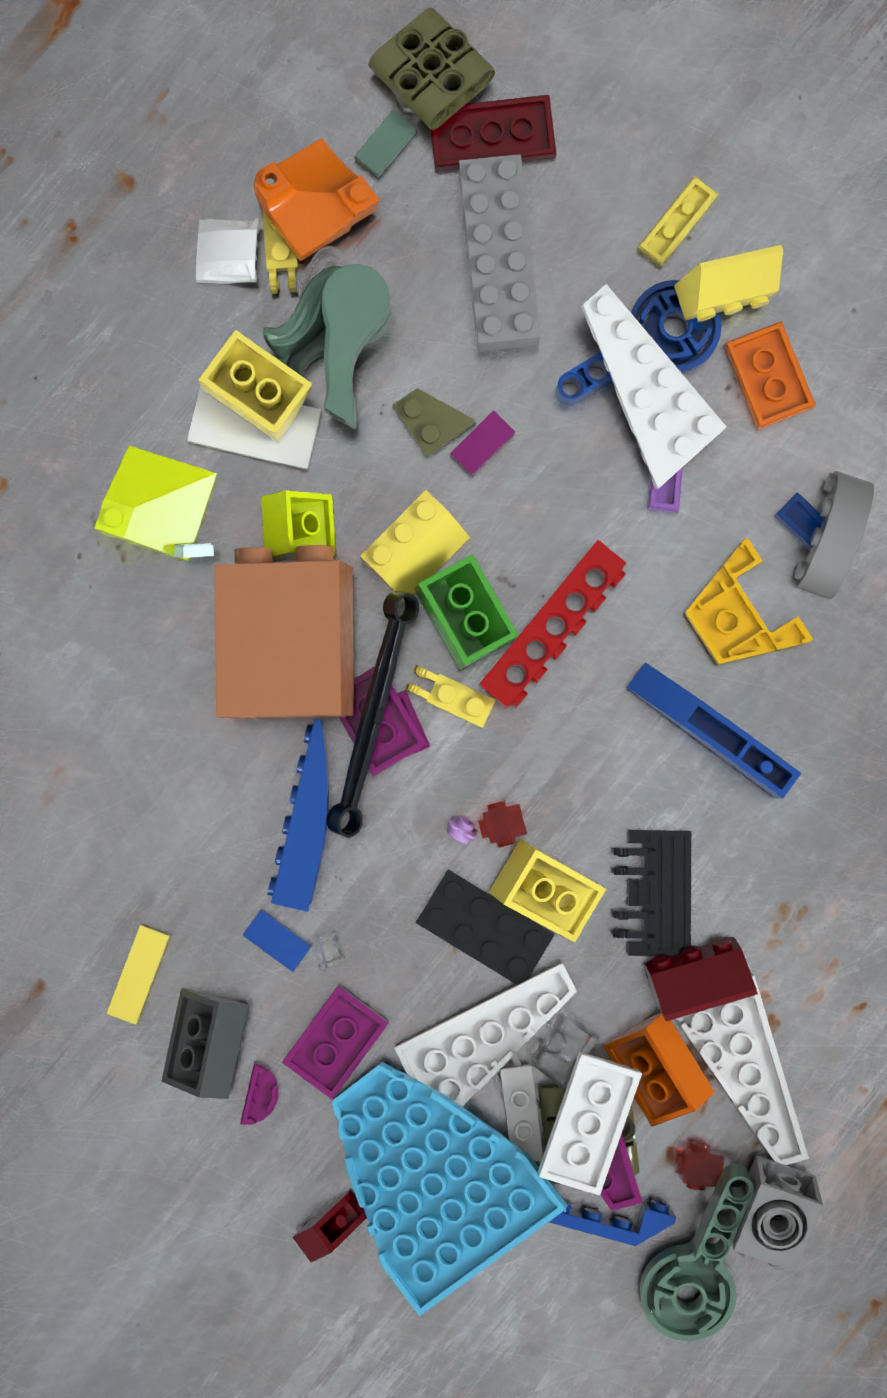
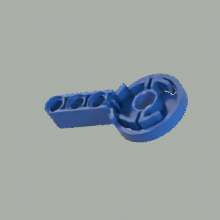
M668 280L657 283L642 293L634 304L631 314L637 321L639 318L640 324H643L645 321L642 327L672 362L685 361L673 363L684 374L703 365L716 349L721 336V316L719 312L716 313L715 317L698 322L697 318L685 320L679 300L670 301V299L678 298L674 285L680 280ZM651 310H654V311L651 312V314H650V315L648 316V318L646 319V317H647V315L649 314V312H650ZM670 316L682 318L686 323V332L678 337L669 335L664 329L665 319ZM706 343L704 349L698 354V352L703 348L704 344ZM601 352L564 373L559 378L556 387V397L560 403L567 406L575 405L613 382L610 373L606 370ZM592 367H599L604 371L605 377L594 379L590 376L588 370ZM568 382L574 383L578 387L579 392L575 395H567L563 391L562 386Z

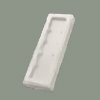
M532 1065L502 1067L500 1072L509 1140L526 1151L534 1162L542 1161L543 1152Z

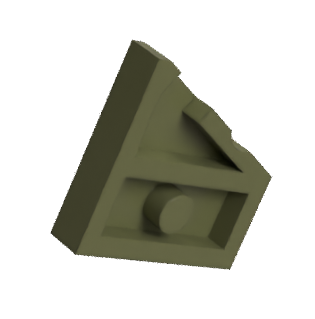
M418 388L392 405L393 410L426 458L476 424L473 418Z

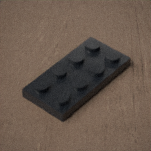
M449 869L416 921V924L516 985L529 979L555 935L528 917L502 904L492 895Z

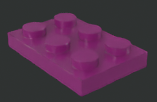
M375 667L354 678L355 716L339 717L353 743H355ZM391 685L369 767L372 776L379 774L428 745L393 685Z
M338 985L282 1063L333 1100L389 1022Z

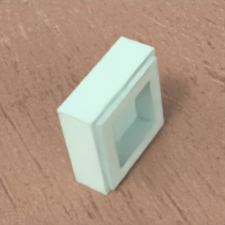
M211 543L176 544L174 546V557L214 556V549Z

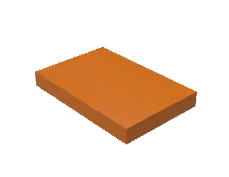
M782 321L724 343L723 347L757 430L816 407Z

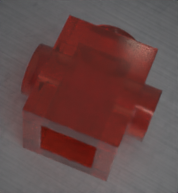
M505 801L487 805L488 811L482 813L483 819L478 821L482 839L489 838L490 844L496 842L498 848L515 844V837L527 834L519 804L506 806Z
M691 1142V1146L682 1145V1153L676 1155L675 1173H679L682 1183H686V1187L689 1189L705 1190L706 1186L716 1187L723 1171L724 1155L720 1150L710 1149V1145L707 1143Z

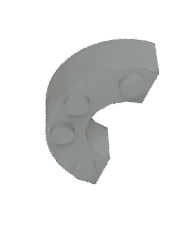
M835 471L834 474L829 473L823 490L827 491V495L820 511V515L824 516L821 527H816L810 541V545L813 547L809 555L805 558V561L800 560L794 578L798 579L796 588L828 599H832L836 595L854 561L867 525L874 495L873 483L839 471Z

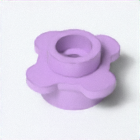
M451 816L448 822L447 833L455 840L468 844L470 839L474 840L478 831L474 828L475 824L466 817Z

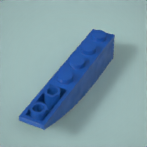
M646 662L626 687L776 799H783L802 774L736 724Z
M314 719L313 725L308 724L306 728L304 743H308L306 756L300 755L296 773H300L301 778L299 786L293 785L289 803L294 804L292 816L286 815L282 834L287 835L284 847H278L275 864L280 865L277 878L271 877L267 895L272 896L271 904L306 912L311 907L324 852L327 815L329 811L327 748L323 722Z

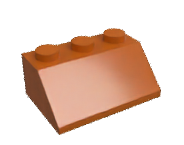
M662 1013L641 1021L603 1045L613 1062L640 1070L642 1073L634 1098L652 1127L696 1111L715 1093L671 1020L665 1021Z

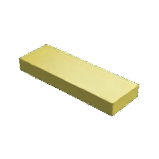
M694 176L640 243L637 250L661 268L719 194Z
M142 924L139 926L106 1014L135 1025L138 1023L171 935Z

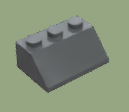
M181 989L161 1082L199 1098L229 1099L248 1005L225 997Z

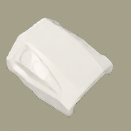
M259 218L242 221L199 220L196 255L197 283H256L255 261H257L256 247H258L257 233H259L258 228H260Z

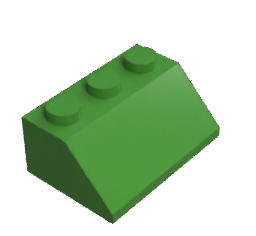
M473 554L421 581L414 589L459 670L482 659L519 636Z

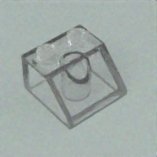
M563 1007L560 1013L556 1012L548 1020L545 1026L549 1029L543 1039L538 1037L528 1053L532 1055L530 1058L531 1065L566 1090L579 1051L589 1054L600 1035L595 1027Z

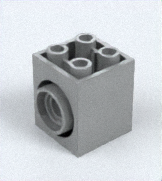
M756 1155L749 1171L754 1186V1194L733 1240V1249L746 1259L752 1260L756 1258L767 1262L777 1270L787 1269L795 1272L823 1207L817 1178L815 1175Z

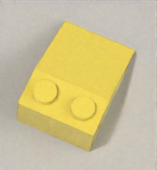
M520 838L489 893L502 904L575 943L605 893L606 888Z

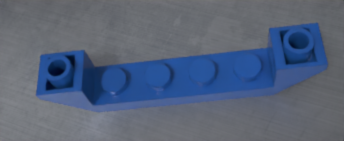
M651 1200V1204L642 1202L636 1226H632L633 1222L626 1218L615 1216L614 1220L602 1217V1213L599 1211L584 1208L583 1212L571 1209L572 1205L567 1203L566 1210L549 1221V1223L637 1246L673 1225L676 1216L673 1210L669 1209L670 1205L656 1200Z

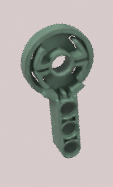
M730 1164L723 1169L694 1238L687 1244L673 1246L657 1254L648 1263L642 1274L640 1298L643 1311L652 1326L665 1336L682 1341L704 1339L723 1328L733 1314L737 1297L736 1286L725 1259L754 1194V1186L749 1172L743 1165ZM735 1180L744 1181L740 1187L734 1188L730 1186ZM724 1208L732 1209L728 1215H718L719 1211ZM711 1237L720 1238L716 1243H706ZM716 1279H717V1283H718V1292H717V1293H716ZM651 1286H653V1287H652L653 1304H652V1299H651ZM691 1286L700 1291L699 1297L692 1302H682L677 1299L678 1292L684 1287Z

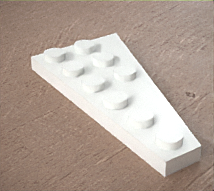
M605 284L582 304L581 308L593 338L599 346L606 370L610 373L615 386V392L630 429L639 444L644 463L648 466L655 489H659L726 428V425L609 286Z
M563 962L396 1045L394 1049L407 1075L445 1094L463 1107L577 992V989Z
M752 974L758 992L757 995L676 1018V1021L773 1161L789 1165L809 1159L755 975Z

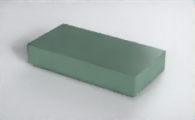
M392 110L354 156L355 160L379 179L417 133V128L396 111Z

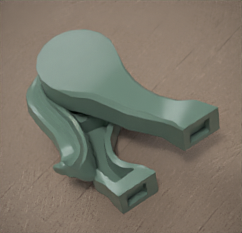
M362 264L346 265L344 267L330 266L311 279L287 322L280 327L263 328L262 334L270 349L280 357L282 363L302 377L305 376V370L311 362L320 356H324L327 386L326 399L323 406L324 411L353 429H356V405L352 381L354 365L363 347L378 340L388 328L391 319L389 288L383 276L371 267Z

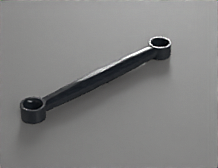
M393 591L384 600L383 612L389 621L363 708L341 803L334 805L327 815L329 830L346 838L355 836L363 825V815L357 806L383 720L405 625L412 623L419 613L418 599L410 593ZM404 598L405 610L398 617L397 606L400 600ZM349 811L348 824L341 829V818Z

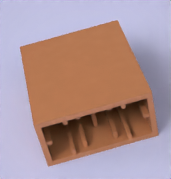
M326 545L296 547V562L274 563L271 548H237L234 550L235 564H215L216 717L249 719L355 716L353 567L339 560H334V547Z

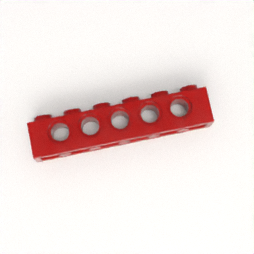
M597 540L479 683V687L506 709L511 704L517 708L528 694L524 690L531 680L537 683L548 670L543 666L550 656L556 660L567 647V644L563 642L570 632L576 636L587 621L582 617L590 608L594 612L607 598L602 593L609 584L615 588L626 575L622 569L627 563L601 541ZM591 571L599 573L602 577V584L598 587L590 586L586 582V574ZM570 595L580 597L583 603L582 609L578 611L570 610L566 605V598ZM558 619L563 625L562 633L559 635L550 634L546 628L547 621ZM530 643H538L543 647L544 653L541 658L532 659L528 656L526 648ZM517 666L523 670V681L512 683L508 680L506 673L510 667Z

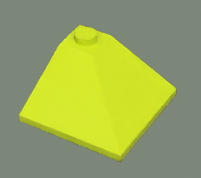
M128 446L105 495L94 529L101 534L174 557V546L176 544L195 543L217 473ZM176 557L185 561H189L190 557Z

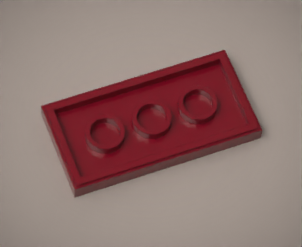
M549 95L465 104L441 126L434 130L430 129L435 171L459 169V160L521 154L523 162L556 158L557 155Z

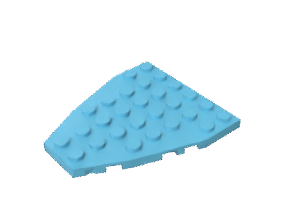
M384 1062L378 1064L332 1100L334 1115L339 1122L337 1128L340 1140L343 1139L346 1158L344 1159L346 1170L359 1206L364 1208L369 1222L367 1228L370 1236H374L379 1250L377 1256L380 1264L419 1316L558 1216L568 1206L550 1181L538 1176L539 1167L526 1151L445 1094Z

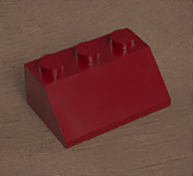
M720 937L713 940L711 944L701 947L689 946L683 949L682 953L672 956L659 955L654 957L652 961L644 963L653 997L665 1021L758 994L742 948L734 937Z

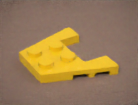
M748 538L740 543L684 612L717 665L805 644L813 640L799 616L775 631L770 632L741 588L737 577L763 561Z

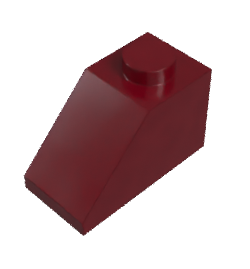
M350 1190L307 1222L293 1236V1239L312 1263L332 1253L367 1219L364 1208H360L356 1196Z

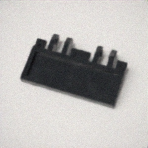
M629 830L628 843H641L642 848H614V855L618 857H628L629 855L642 856V868L614 867V875H642V879H628V906H641V911H613V918L618 920L641 919V930H613V938L641 939V942H628V956H672L682 953L683 949L691 946L692 831Z

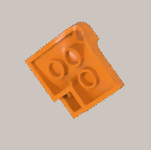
M323 138L280 163L275 164L273 161L257 172L254 180V192L259 204L300 261L349 232L352 225L375 212L380 201L363 176H357L335 155ZM271 178L275 183L269 184L265 180Z

